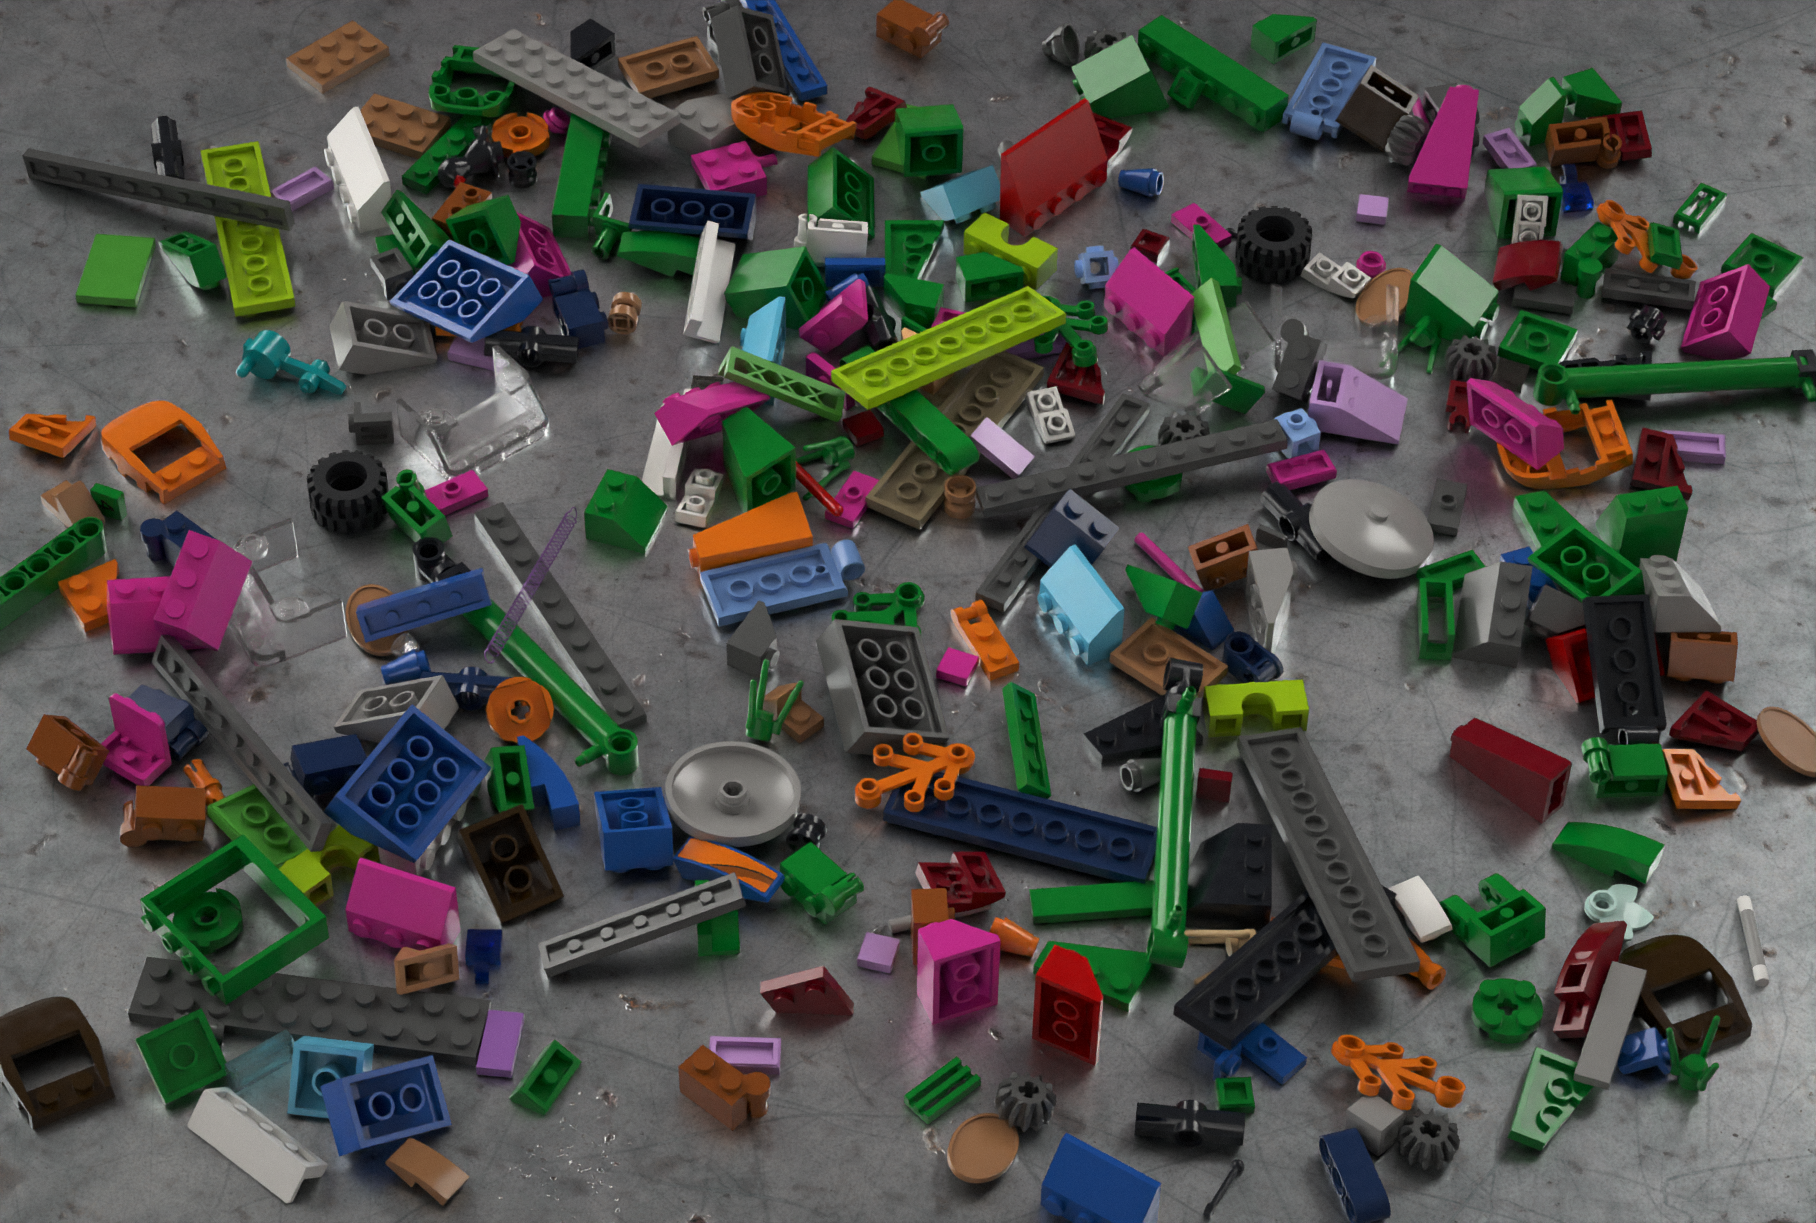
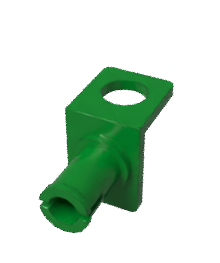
M605 192L592 216L595 234L598 235V238L591 247V253L595 257L600 258L603 252V260L609 257L616 241L620 242L623 232L632 231L629 228V223L610 218L613 212L611 194Z

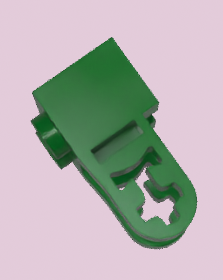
M1494 873L1481 880L1478 884L1482 899L1491 908L1488 911L1484 909L1476 912L1458 895H1452L1439 902L1452 925L1453 930L1451 931L1489 967L1545 938L1546 908L1525 889L1517 890L1498 873Z

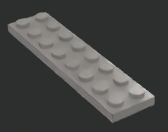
M515 29L506 32L473 51V61L638 148L680 124L679 113Z

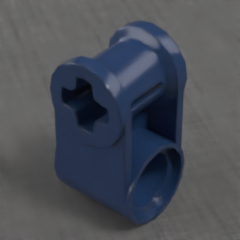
M1236 631L1228 634L1226 637L1222 662L1228 665V672L1242 683L1268 682L1272 678H1279L1284 673L1279 658L1266 650L1249 634Z

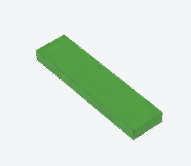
M1211 277L1191 294L1195 297L1193 310L1209 372L1213 368H1219L1236 374L1242 367L1219 282Z

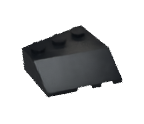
M1236 823L1200 843L1188 873L1186 927L1233 930L1254 929L1255 931H1260L1270 922L1272 908V825Z

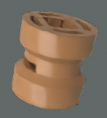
M630 292L617 293L613 297L611 310L607 318L608 327L622 335L633 333L636 330L638 316L642 308L641 299Z
M966 475L949 477L944 485L945 513L954 519L968 518L975 511V481Z

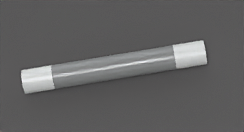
M1743 895L1737 899L1752 971L1756 986L1764 987L1770 982L1751 898Z

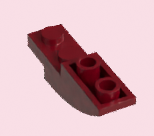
M1625 921L1594 923L1585 930L1572 947L1564 962L1554 991V995L1560 1000V1005L1553 1032L1559 1039L1587 1037L1612 961L1618 962L1627 928Z

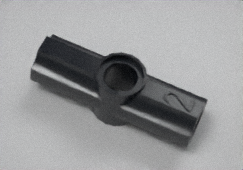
M159 116L151 123L153 140L151 147L154 167L159 175L185 180L182 167L184 166L181 139H178L176 120H172L168 116Z
M868 286L866 287L868 322L861 330L864 331L870 347L876 352L898 342L894 332L896 321L886 313L878 291L874 287Z
M526 326L520 332L501 330L485 337L484 356L517 358L521 364L529 367H536L542 364L543 361L577 363L579 337L546 334L542 328L537 326Z
M1278 481L1268 485L1267 489L1261 493L1260 501L1276 517L1282 534L1286 535L1289 541L1297 540L1316 561L1324 563L1330 560L1332 556L1318 543L1310 527L1309 512L1312 504L1306 503L1303 505L1284 484H1280Z
M1183 1100L1177 1103L1176 1106L1137 1102L1134 1135L1172 1138L1177 1145L1185 1148L1200 1147L1204 1142L1243 1146L1245 1113L1209 1110L1203 1103L1196 1100Z

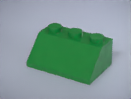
M834 147L830 148L808 165V222L810 214L817 216L818 220L822 218L868 222L867 241L874 239V177Z
M1576 521L1527 557L1530 564L1580 602L1584 598L1591 596L1646 595L1642 570Z

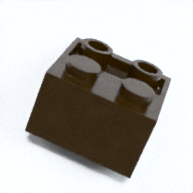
M1370 65L1356 83L1335 121L1384 152L1391 130L1394 129L1396 122H1399L1402 116L1410 114L1419 95L1373 65Z

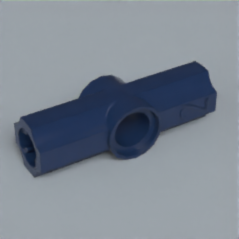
M472 666L463 668L459 673L423 671L420 679L443 675L459 708L475 711L480 709L483 704L488 703L490 694L501 682L513 677L490 676L484 670ZM520 702L514 703L515 706L521 705Z

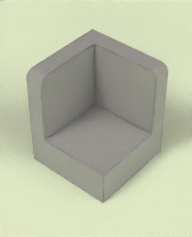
M1364 1095L1347 1109L1345 1130L1356 1127L1366 1148L1379 1157L1398 1140V1131L1403 1125L1404 1112L1395 1108L1378 1095Z

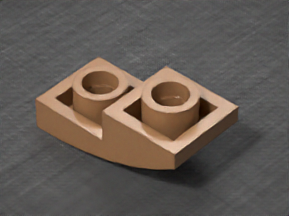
M410 1137L385 1162L411 1188L418 1183L442 1206L469 1179V1176L446 1157Z

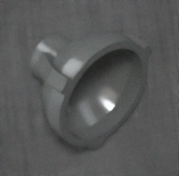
M1070 23L1059 25L1047 39L1042 41L1044 55L1051 56L1052 59L1067 66L1075 65L1080 55L1077 30Z

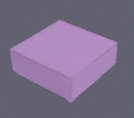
M1359 194L1356 221L1385 225L1389 198Z
M866 932L857 957V966L891 974L900 948V939Z

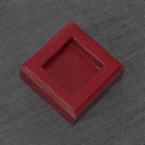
M1142 229L1132 243L1130 250L1135 247L1150 261L1158 263L1169 246L1170 237Z
M870 409L842 419V427L856 446L884 437V428Z
M1199 768L1196 798L1229 803L1233 773Z

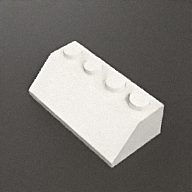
M359 106L353 107L327 136L328 148L324 149L327 165H333L332 175L335 184L341 185L339 186L342 202L343 204H349L347 205V212L350 222H356L360 233L389 226L381 211L391 198L390 180Z

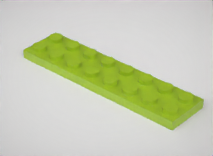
M259 141L200 150L207 184L271 197ZM214 216L235 317L296 307L279 229Z
M1027 286L831 371V381L869 410L1066 324V313Z

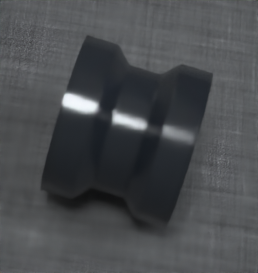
M518 151L508 157L507 165L510 170L508 177L511 185L517 188L533 186L538 179L537 170L535 169L537 166L536 157L526 151Z
M799 814L793 823L794 829L786 837V843L794 852L809 842H812L819 848V841L827 833L826 824L815 815Z

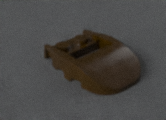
M1663 935L1634 944L1620 954L1618 963L1647 970L1634 1016L1637 1019L1641 1017L1650 1028L1655 1027L1664 1039L1667 1038L1666 1029L1668 1027L1673 1029L1679 1062L1690 1054L1699 1055L1709 1027L1716 1015L1720 1016L1721 1020L1709 1051L1751 1036L1752 1022L1733 978L1719 961L1697 940L1684 935ZM1710 972L1716 985L1722 988L1727 997V1004L1672 1024L1652 992Z
M61 996L45 998L14 1009L0 1017V1082L2 1086L5 1085L18 1109L26 1110L29 1115L30 1126L33 1130L115 1097L99 1038L72 999ZM80 1033L92 1057L94 1066L27 1092L13 1059Z

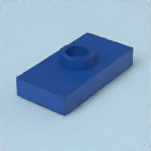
M825 258V284L827 287H834L854 273L856 275L864 273L870 286L884 287L885 258Z
M1263 1022L1241 1040V1053L1281 1085L1306 1065L1307 1057Z

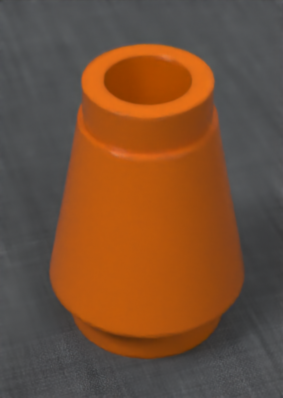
M995 917L989 931L999 936L1001 940L1000 951L1026 955L1031 958L1040 938L1035 937L1007 917L1004 920Z

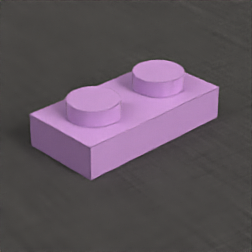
M1510 128L1484 135L1482 144L1501 169L1537 167V163Z

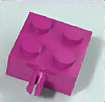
M746 141L691 155V165L706 190L756 194V197L767 195V176L762 168L778 164L775 153L758 157L752 153Z

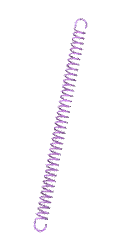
M572 507L561 520L501 625L489 642L484 653L488 663H493L495 659L489 662L486 658V651L489 652V648L495 649L493 651L497 652L498 655H491L499 656V652L504 648L506 641L511 636L513 629H515V625L518 624L531 598H533V595L538 590L555 557H557L572 528H574V524L577 523V510L575 507ZM573 508L576 512V516L574 518L575 523L570 519H566V517L570 516L567 514L570 513ZM554 538H555V539L557 538V539H560L562 542H560V541H558V542H557V541H553V539H554ZM549 546H555L557 548L555 550H558V552H552ZM544 561L549 563L545 565L546 567H538V564L542 566L541 564L545 563ZM533 572H540L542 575L538 576ZM510 613L514 617H516L514 618L515 620L511 619L512 621H515L516 624L509 623L510 625H514L513 628H509L506 626L508 624H505V621H510L507 620V617H512L509 616ZM502 625H505V627H507L508 629H512V631H505L504 629L506 628H503Z

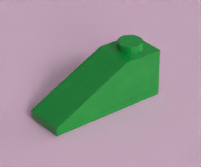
M400 190L394 192L381 211L416 268L421 269L450 240L448 235Z
M1199 224L1193 225L1191 247L1197 289L1212 277L1219 282L1225 307H1236L1237 295H1242V278L1236 277L1235 264Z
M187 231L180 232L158 242L160 248L191 285L202 288V290H208L218 286L220 280L227 278L216 244Z
M1127 564L1125 571L1145 612L1157 617L1155 623L1174 630L1175 625L1188 629L1202 592Z

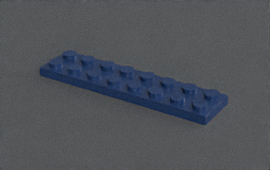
M943 772L933 775L925 794L924 808L921 811L910 812L904 807V795L913 788L915 781L893 789L883 811V821L1119 882L1136 881L1145 884L1156 855V826L958 776L955 782L953 798L947 801L939 800L934 795V783L937 779L943 778Z

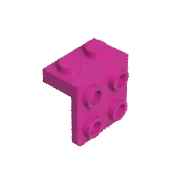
M857 279L825 304L818 314L799 328V337L824 354H827L833 348L840 346L856 330L862 329L868 322L865 282Z
M114 693L109 697L115 731L101 743L109 750L103 765L136 785L149 786L172 765L165 722L157 713L148 712L139 707L131 698H124Z

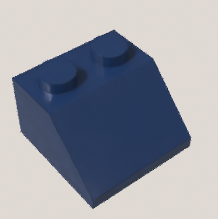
M1069 488L1054 505L1024 547L1051 568L1070 546L1076 544L1092 565L1117 533L1119 527Z

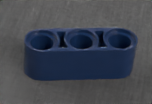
M1355 1127L1319 1136V1150L1322 1160L1350 1223H1371L1390 1218L1391 1208L1387 1193L1358 1129Z

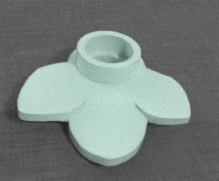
M1616 884L1612 885L1608 890H1597L1587 897L1584 905L1587 916L1596 922L1625 921L1627 928L1623 941H1632L1633 931L1647 927L1654 919L1650 912L1634 902L1638 888L1632 885Z

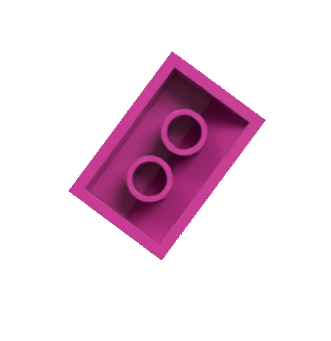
M517 212L521 221L515 262L508 266L530 275L542 298L552 296L548 280L571 275L570 268L551 229Z
M1135 247L1129 250L1105 285L1104 307L1108 313L1118 318L1130 331L1137 334L1150 348L1156 350L1163 357L1191 341L1195 297Z
M1749 264L1701 281L1680 348L1686 353L1715 360H1734L1751 354L1770 286Z
M1470 378L1467 381L1469 421L1472 426L1537 470L1564 449L1563 428L1557 421L1550 420L1540 413L1536 407L1525 403L1516 397L1511 390L1504 389L1495 382Z
M718 381L709 385L704 390L696 387L682 396L679 392L668 396L662 401L664 405L654 414L673 446L722 432V421L729 415L745 407L754 412L767 402L770 396L734 381L722 385Z
M189 530L155 614V631L218 652L250 571L252 561L220 540Z
M170 576L107 580V613L113 655L155 652L160 636L167 635L155 631L154 617ZM176 638L185 650L207 649Z
M364 858L359 859L345 909L349 932H353L362 938L368 937L384 942L393 948L409 947L419 951L455 942L461 931L456 887Z
M953 919L939 923H930L918 929L917 995L932 1025L998 1005L1001 943L998 935Z

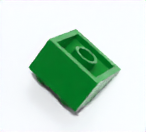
M509 195L468 205L446 219V223L456 243L506 265L515 262L521 221Z
M607 469L584 511L586 539L646 554L668 511V506L637 476Z

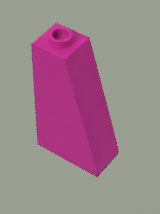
M1469 85L1449 87L1409 175L1407 192L1466 198L1479 95L1478 89H1473Z

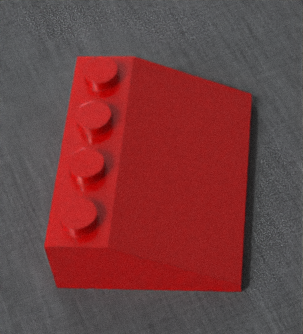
M1082 99L1001 153L999 219L1008 223L1010 228L1024 237L1034 230L1040 229L1043 224L1053 217L1060 215L1075 202L1081 201L1085 195L1101 187L1107 181L1108 159L1087 99Z

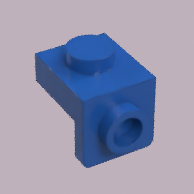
M1655 1027L1626 1035L1618 1060V1068L1623 1075L1656 1065L1664 1075L1670 1074L1671 1058L1667 1038L1664 1039Z
M1199 1031L1197 1049L1215 1061L1212 1080L1215 1082V1078H1226L1227 1076L1232 1077L1235 1075L1242 1064V1059L1240 1058L1242 1042L1240 1041L1235 1047L1228 1050Z

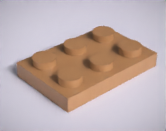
M352 20L287 57L286 63L290 70L324 94L390 56L389 47Z
M698 36L618 58V67L631 88L650 99L719 79V69Z
M375 93L360 110L375 146L415 159H419L451 127V119L448 116Z
M1152 617L1110 653V663L1161 696L1167 692V690H1163V677L1169 658L1203 664V676L1198 698L1203 697L1204 686L1216 685L1228 673V665L1173 630L1156 624V620Z

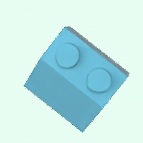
M993 165L921 191L920 194L944 222L954 219L957 224L972 218L971 212L977 209L984 213L997 208L996 202L1000 200V182Z
M303 1036L295 1041L287 1114L329 1119L320 1086L343 1077L371 1071L374 1044Z

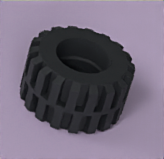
M1263 206L1259 207V210L1253 209L1249 211L1248 215H1244L1241 218V223L1238 224L1235 251L1236 263L1239 267H1242V271L1245 274H1251V278L1256 280L1263 279V282L1270 283V281H1276V283H1282L1283 280L1291 281L1295 276H1300L1304 267L1310 261L1312 227L1308 225L1309 221L1306 218H1301L1299 212H1292L1290 208L1286 207L1278 208V206H1271V208H1266Z
M342 450V453L337 454L333 452L327 458H320L318 465H313L310 468V474L307 475L310 509L314 520H318V524L322 527L328 526V530L333 532L341 530V533L348 534L349 531L357 533L362 532L363 528L370 529L374 527V522H380L384 518L383 514H387V509L381 498L389 492L387 473L385 468H383L382 462L379 459L374 460L373 455L369 453L363 455V452L355 450V452Z

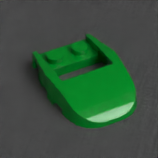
M454 45L452 47L453 57L445 56L441 61L440 70H434L431 76L432 85L429 86L428 92L431 109L485 117H498L502 115L515 99L518 84L509 80L504 93L501 91H489L484 95H478V91L471 87H463L456 92H451L450 86L456 71L502 77L473 61V51L479 48Z

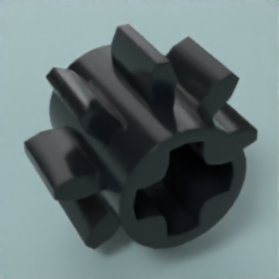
M1644 305L1641 311L1635 308L1629 317L1630 323L1627 329L1631 330L1632 337L1639 342L1650 344L1653 338L1659 341L1665 333L1664 327L1667 320L1664 319L1662 312L1655 307Z

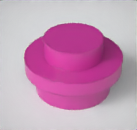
M553 107L551 110H546L543 114V118L551 132L565 134L568 131L570 117L565 111L558 107Z
M1367 251L1357 260L1356 268L1369 277L1374 278L1386 271V262L1380 253Z

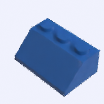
M1065 1133L1042 1182L1040 1205L1045 1207L1051 1214L1062 1216L1073 1223H1157L1162 1183Z

